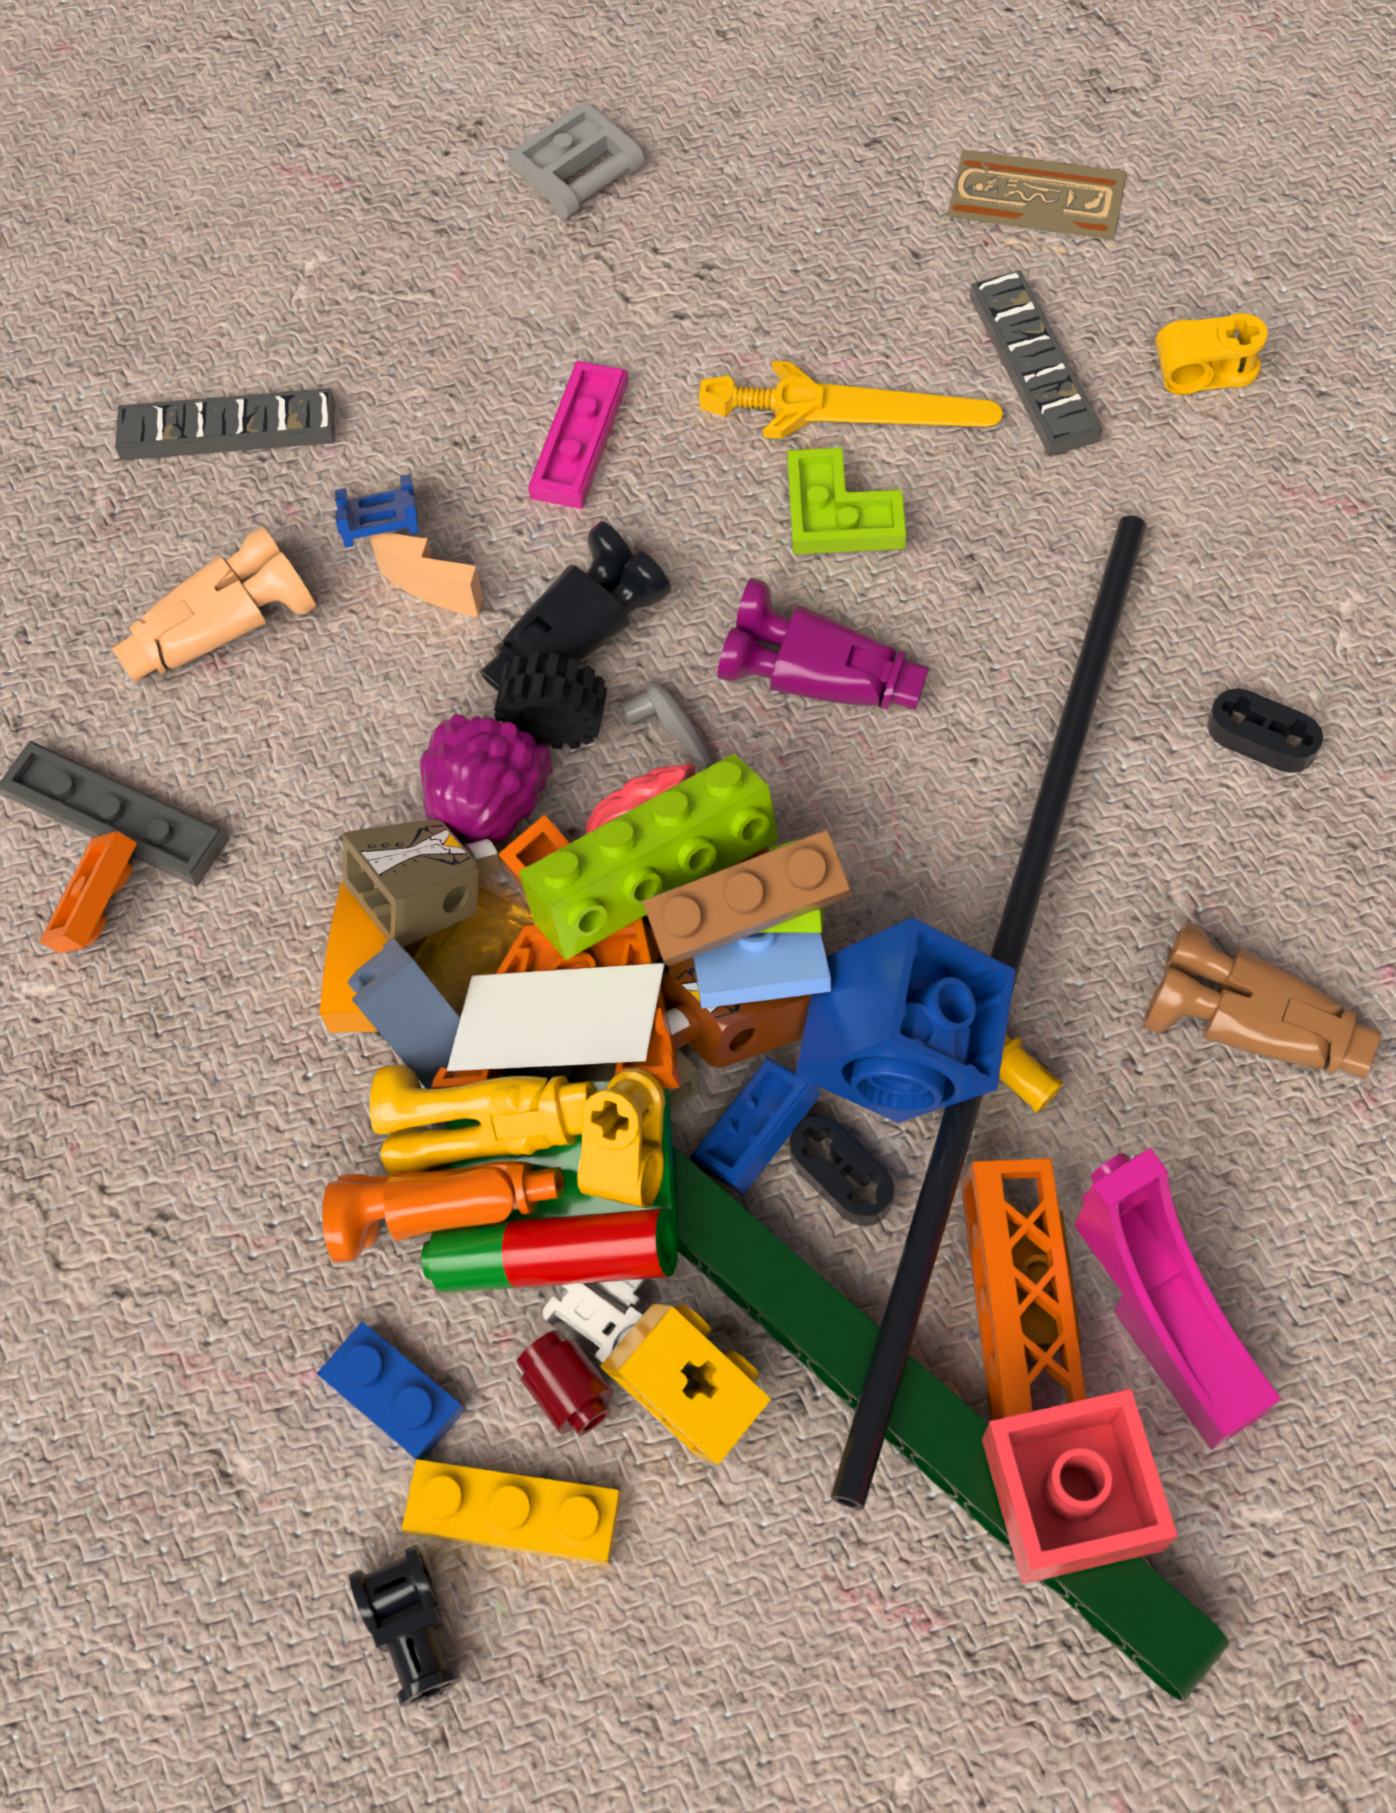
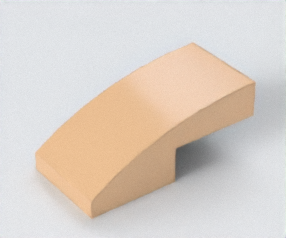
M388 532L371 535L370 541L379 570L392 583L407 593L438 607L462 614L479 616L484 596L475 565L433 559L427 538Z

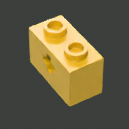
M652 1303L600 1367L696 1457L719 1465L770 1402L771 1398L755 1384L760 1374L745 1358L731 1349L723 1354L706 1338L712 1329L695 1311L682 1303L676 1309L670 1305ZM686 1364L695 1366L691 1375L698 1384L693 1390L685 1389L688 1380L681 1370Z

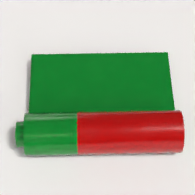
M611 1080L592 1083L597 1092L607 1088ZM663 1089L665 1096L662 1134L663 1178L658 1195L650 1207H638L584 1195L580 1192L577 1175L581 1158L582 1135L577 1136L573 1145H554L548 1149L537 1150L531 1155L480 1157L448 1163V1170L497 1161L530 1162L534 1170L561 1167L565 1191L560 1198L538 1201L534 1213L522 1214L518 1208L514 1209L505 1220L498 1223L433 1232L430 1241L425 1242L421 1253V1264L425 1277L432 1281L437 1291L441 1293L667 1278L672 1276L676 1269L678 1258L669 1089ZM457 1119L446 1121V1129L470 1127L481 1123L475 1119Z

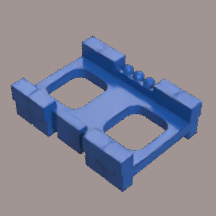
M411 474L400 476L401 489L353 499L348 498L346 488L335 490V501L338 511H335L336 524L339 534L342 535L345 548L354 546V539L403 528H409L410 534L419 532ZM393 501V502H391V503H387V504H383V505L373 506V507H369V508H363V507L369 506V505H374V504H378V503ZM389 518H395V519L390 520V521H385V522H381V523H376V524H371V525L362 526V525H364V524H366V523H370V522L380 521V520L389 519Z

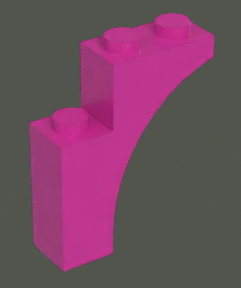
M1151 1148L1131 1160L1126 1153H1121L1106 1161L1090 1176L1094 1183L1082 1196L1084 1204L1075 1227L1123 1293L1113 1312L1209 1448L1213 1450L1265 1416L1281 1398L1235 1334L1193 1258L1173 1205L1168 1170Z

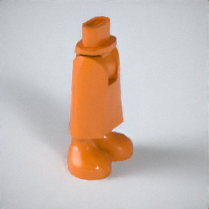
M497 1161L464 1168L395 1173L396 1175L371 1176L367 1174L340 1175L337 1181L329 1182L325 1189L322 1211L323 1233L328 1253L334 1263L354 1261L360 1256L363 1248L371 1247L375 1244L379 1237L381 1219L383 1218L386 1219L389 1233L395 1241L446 1229L498 1223L505 1220L514 1209L519 1208L522 1214H530L535 1212L538 1201L560 1198L565 1191L564 1176L561 1167L534 1170L530 1162Z

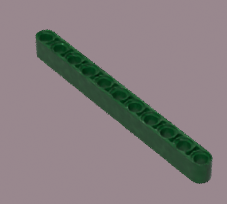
M673 1146L678 1252L855 1411L880 1327ZM909 1354L885 1439L1013 1554L982 1443L988 1423ZM1140 1557L1041 1580L1155 1684L1180 1702H1185L1230 1644L1226 1635L1216 1624Z

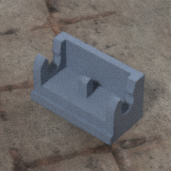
M392 937L383 945L384 949L350 977L347 984L357 993L352 998L357 1007L406 1066L415 1071L421 1084L426 1089H432L433 1079L440 1067H448L460 1017L412 957Z

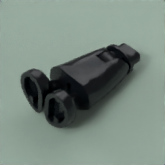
M604 521L598 522L588 533L587 543L593 559L588 571L585 573L576 565H569L509 630L502 643L499 642L493 647L496 657L480 670V674L498 692L504 666L508 661L513 663V658L522 655L528 660L529 653L539 652L542 659H548L549 653L559 654V661L567 663L570 657L580 661L628 627L630 621L627 615L634 609L658 603L671 593V585L663 570L643 551H636L632 555L624 539L611 525Z

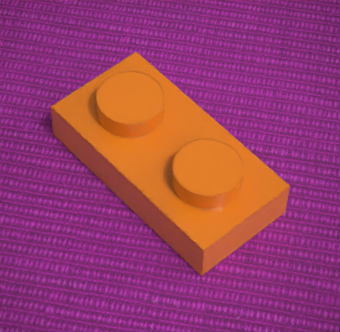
M119 831L90 840L39 941L40 943L58 953H64L85 948L99 937L107 920V916L103 914V911L111 895L117 893L124 886L131 874L132 863L128 861L137 842Z

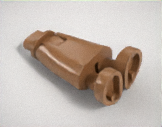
M1187 920L1183 923L1163 970L1165 974L1154 993L1145 1015L1143 1028L1155 1033L1167 1031L1182 1017L1201 1018L1207 1020L1202 1035L1204 1039L1292 1064L1317 1069L1324 1068V1071L1330 1074H1334L1339 1068L1365 1078L1372 1065L1381 1038V1032L1357 1023V1013L1349 1009L1344 1011L1343 1007L1335 1000L1300 978L1241 947L1236 950L1233 957H1230L1217 950L1211 944L1201 926ZM1200 977L1220 984L1219 989L1216 991L1204 986L1193 978Z

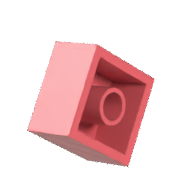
M1132 1389L989 1421L982 1438V1443L1022 1584L1162 1552L1178 1537Z

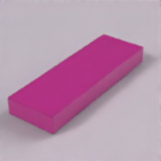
M576 360L528 486L530 499L583 509L629 383L627 370Z

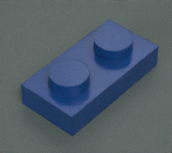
M363 1321L316 1373L325 1383L415 1460H424L465 1411L456 1399Z

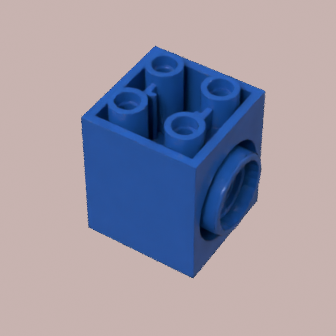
M913 917L826 956L831 975V992L811 995L795 1073L796 1077L897 1123L997 1090L1015 969Z

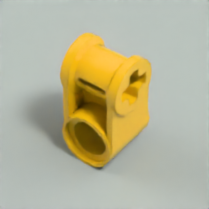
M1237 313L1218 318L1179 320L1164 326L1157 333L1155 343L1165 388L1177 395H1187L1203 390L1229 387L1241 388L1250 385L1257 379L1260 373L1261 361L1258 357V352L1263 349L1268 337V329L1265 323L1257 316L1248 313ZM1239 329L1238 339L1233 338L1234 332ZM1240 363H1244L1242 372H1238Z
M639 1068L625 1069L612 1078L607 1088L593 1093L584 1103L581 1114L583 1122L582 1149L577 1175L579 1190L584 1195L643 1208L650 1207L655 1201L660 1190L664 1171L662 1134L665 1096L659 1081L649 1072Z

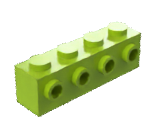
M732 754L520 870V879L535 925L561 956L568 960L647 915L643 904L644 900L698 880L699 877H706L729 868L778 841L769 785L738 756Z

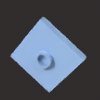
M755 933L693 957L701 1008L831 992V975L821 933Z

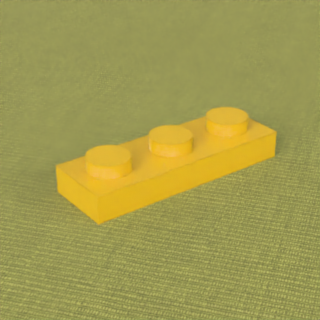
M416 1459L401 1530L410 1535L610 1565L621 1493L619 1490Z

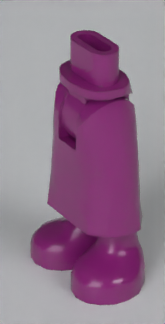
M750 578L740 602L736 628H731L725 640L719 660L717 677L732 683L749 676L758 675L771 678L770 690L847 705H878L880 708L888 710L890 704L894 703L916 710L929 667L905 660L907 653L899 650L894 662L896 655L894 648L863 632L803 606L797 605L790 620L773 609L771 590L767 583ZM758 642H768L781 646L779 652L764 648Z

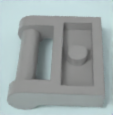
M586 101L508 152L510 168L549 200L554 211L563 219H567L579 210V203L623 173L632 174L645 165V158L638 144ZM609 151L612 154L611 157L570 185L563 182L605 152Z

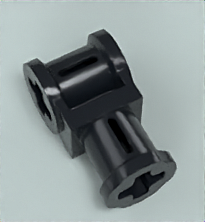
M417 1544L405 1549V1557L368 1574H365L361 1569L349 1574L350 1586L365 1626L373 1637L376 1648L384 1653H390L402 1687L397 1693L400 1707L409 1706L434 1697L461 1681L458 1669L449 1668L436 1632L437 1629L445 1625L437 1606L439 1599L434 1582ZM414 1645H415V1647H416V1650H417L419 1659H420V1661H421L423 1670L421 1669V1666H420L418 1657H417L416 1652H415V1649H414Z

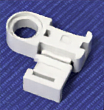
M646 1279L587 1283L586 1285H583V1283L562 1285L564 1291L558 1299L552 1297L543 1309V1317L552 1326L560 1318L597 1345L600 1349L595 1357L603 1363L642 1317V1314L632 1308L631 1304L636 1307L640 1302V1299L635 1294ZM612 1323V1326L609 1329V1331L606 1334H604L607 1327Z

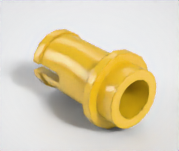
M1005 1035L999 1079L1032 1108V1111L1038 1114L1057 1095L1064 1082L1053 1076L1021 1048L1023 1040L1020 1037L1012 1040L1008 1035Z

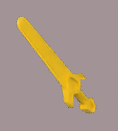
M772 360V370L781 380V382L777 383V388L772 390L770 388L765 390V387H762L761 390L760 387H756V390H754V387L749 389V386H746L745 389L744 386H740V389H738V386L734 385V380L727 375L701 380L699 391L700 409L724 417L732 413L733 408H737V405H739V408H742V406L748 408L749 406L750 409H753V406H755V409L760 407L763 410L766 407V410H769L770 407L771 410H775L777 417L762 430L763 438L783 439L812 421L990 427L999 423L1003 416L1002 408L996 402L990 400L815 383L792 362Z

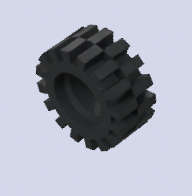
M537 652L529 653L528 660L519 655L513 658V663L508 661L502 672L494 708V717L498 722L513 723L520 732H527L532 735L536 744L543 745V742L551 743L552 749H562L563 743H566L571 749L580 748L581 742L588 745L593 742L594 737L597 738L607 695V687H604L605 681L602 676L595 677L596 670L590 666L582 669L578 668L580 661L571 657L567 663L559 661L560 655L549 653L548 659H542L540 653Z

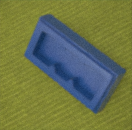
M767 1057L690 1158L699 1168L744 1196L820 1097L821 1092L814 1084L796 1077L794 1071Z

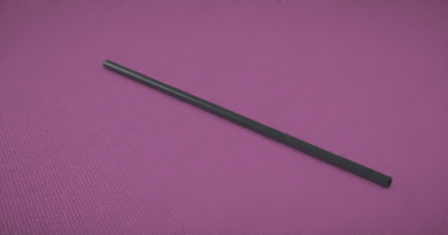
M1128 515L1119 520L990 957L1016 970L1012 994L1147 529L1145 521L1137 516ZM983 1095L945 1107L830 1494V1499L840 1505L858 1510L865 1508Z

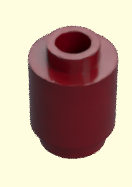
M558 1329L550 1331L528 1346L517 1359L516 1364L523 1372L521 1383L559 1434L575 1430L578 1436H582L597 1427L610 1414L611 1408L607 1402L611 1399L614 1389L576 1339H566Z

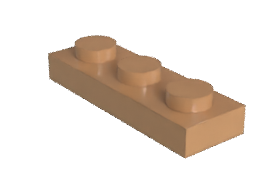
M827 829L643 901L663 961L669 967L853 896Z

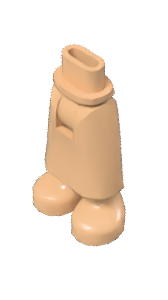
M260 526L248 534L241 549L226 561L220 555L216 556L160 599L140 620L129 627L133 635L111 649L132 680L136 682L155 669L158 670L160 675L166 673L167 671L162 662L170 669L179 667L267 624L259 610V607L267 603L280 601L290 610L300 615H306L317 608L289 560L283 552H280L267 530Z

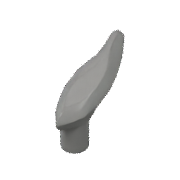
M649 681L645 687L647 692L621 703L630 725L657 713L665 731L675 736L695 760L705 768L711 765L710 758L698 732L672 695L663 686Z

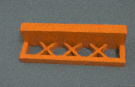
M1052 1158L973 1161L960 1184L990 1421L1032 1412L1030 1384L1042 1369L1066 1388L1068 1403L1087 1399ZM1036 1178L1039 1205L1028 1219L1005 1201L1002 1179ZM1040 1215L1042 1218L1043 1232L1034 1225V1222L1039 1218ZM1008 1222L1018 1229L1011 1239ZM1024 1235L1047 1253L1049 1270L1037 1285L1013 1266L1011 1250ZM1049 1281H1051L1053 1298L1042 1290ZM1016 1287L1027 1295L1020 1305L1018 1303ZM1032 1301L1056 1319L1058 1338L1046 1352L1022 1333L1020 1316ZM1059 1348L1062 1366L1052 1359ZM1026 1355L1037 1363L1029 1373Z

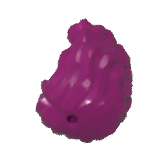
M454 714L450 720H442L433 730L429 747L422 754L419 763L424 792L423 806L427 820L436 819L443 821L461 844H469L484 839L490 840L494 846L503 842L515 830L519 820L531 815L538 801V793L545 789L547 777L553 773L551 767L552 758L549 756L550 750L546 746L536 744L532 735L527 732H520L517 726L510 722L500 723L491 717L481 719L478 715L467 719L461 714Z

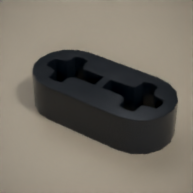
M1240 688L1229 689L1219 694L1214 700L1207 722L1210 736L1221 746L1279 771L1288 773L1301 772L1309 768L1315 761L1323 740L1321 727L1310 716ZM1234 712L1245 715L1244 720L1239 726L1228 722ZM1290 735L1301 739L1295 750L1284 746Z
M816 1115L800 1121L791 1133L789 1142L791 1163L796 1171L851 1224L870 1226L883 1220L891 1210L894 1195L893 1180L888 1171L840 1123L831 1117ZM812 1137L817 1142H821L827 1137L831 1139L830 1155L838 1165L834 1167L820 1154L814 1155L811 1159L806 1157V1139ZM849 1174L862 1187L868 1186L871 1182L878 1185L875 1195L877 1203L872 1205L865 1199L857 1205L852 1203L853 1187L845 1176Z

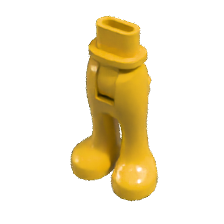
M389 1065L378 1069L373 1077L370 1092V1119L372 1129L376 1134L391 1133L381 1148V1159L386 1171L390 1175H396L395 1173L433 1171L435 1166L466 1159L521 1154L531 1155L537 1150L548 1149L554 1145H573L577 1136L582 1135L583 1122L581 1114L584 1103L596 1092V1089L590 1081L569 1083L565 1076L552 1077L550 1081L547 1078L538 1076H509L448 1088L423 1089L415 1071L402 1065ZM457 1119H475L481 1123L457 1129L431 1130L423 1126Z

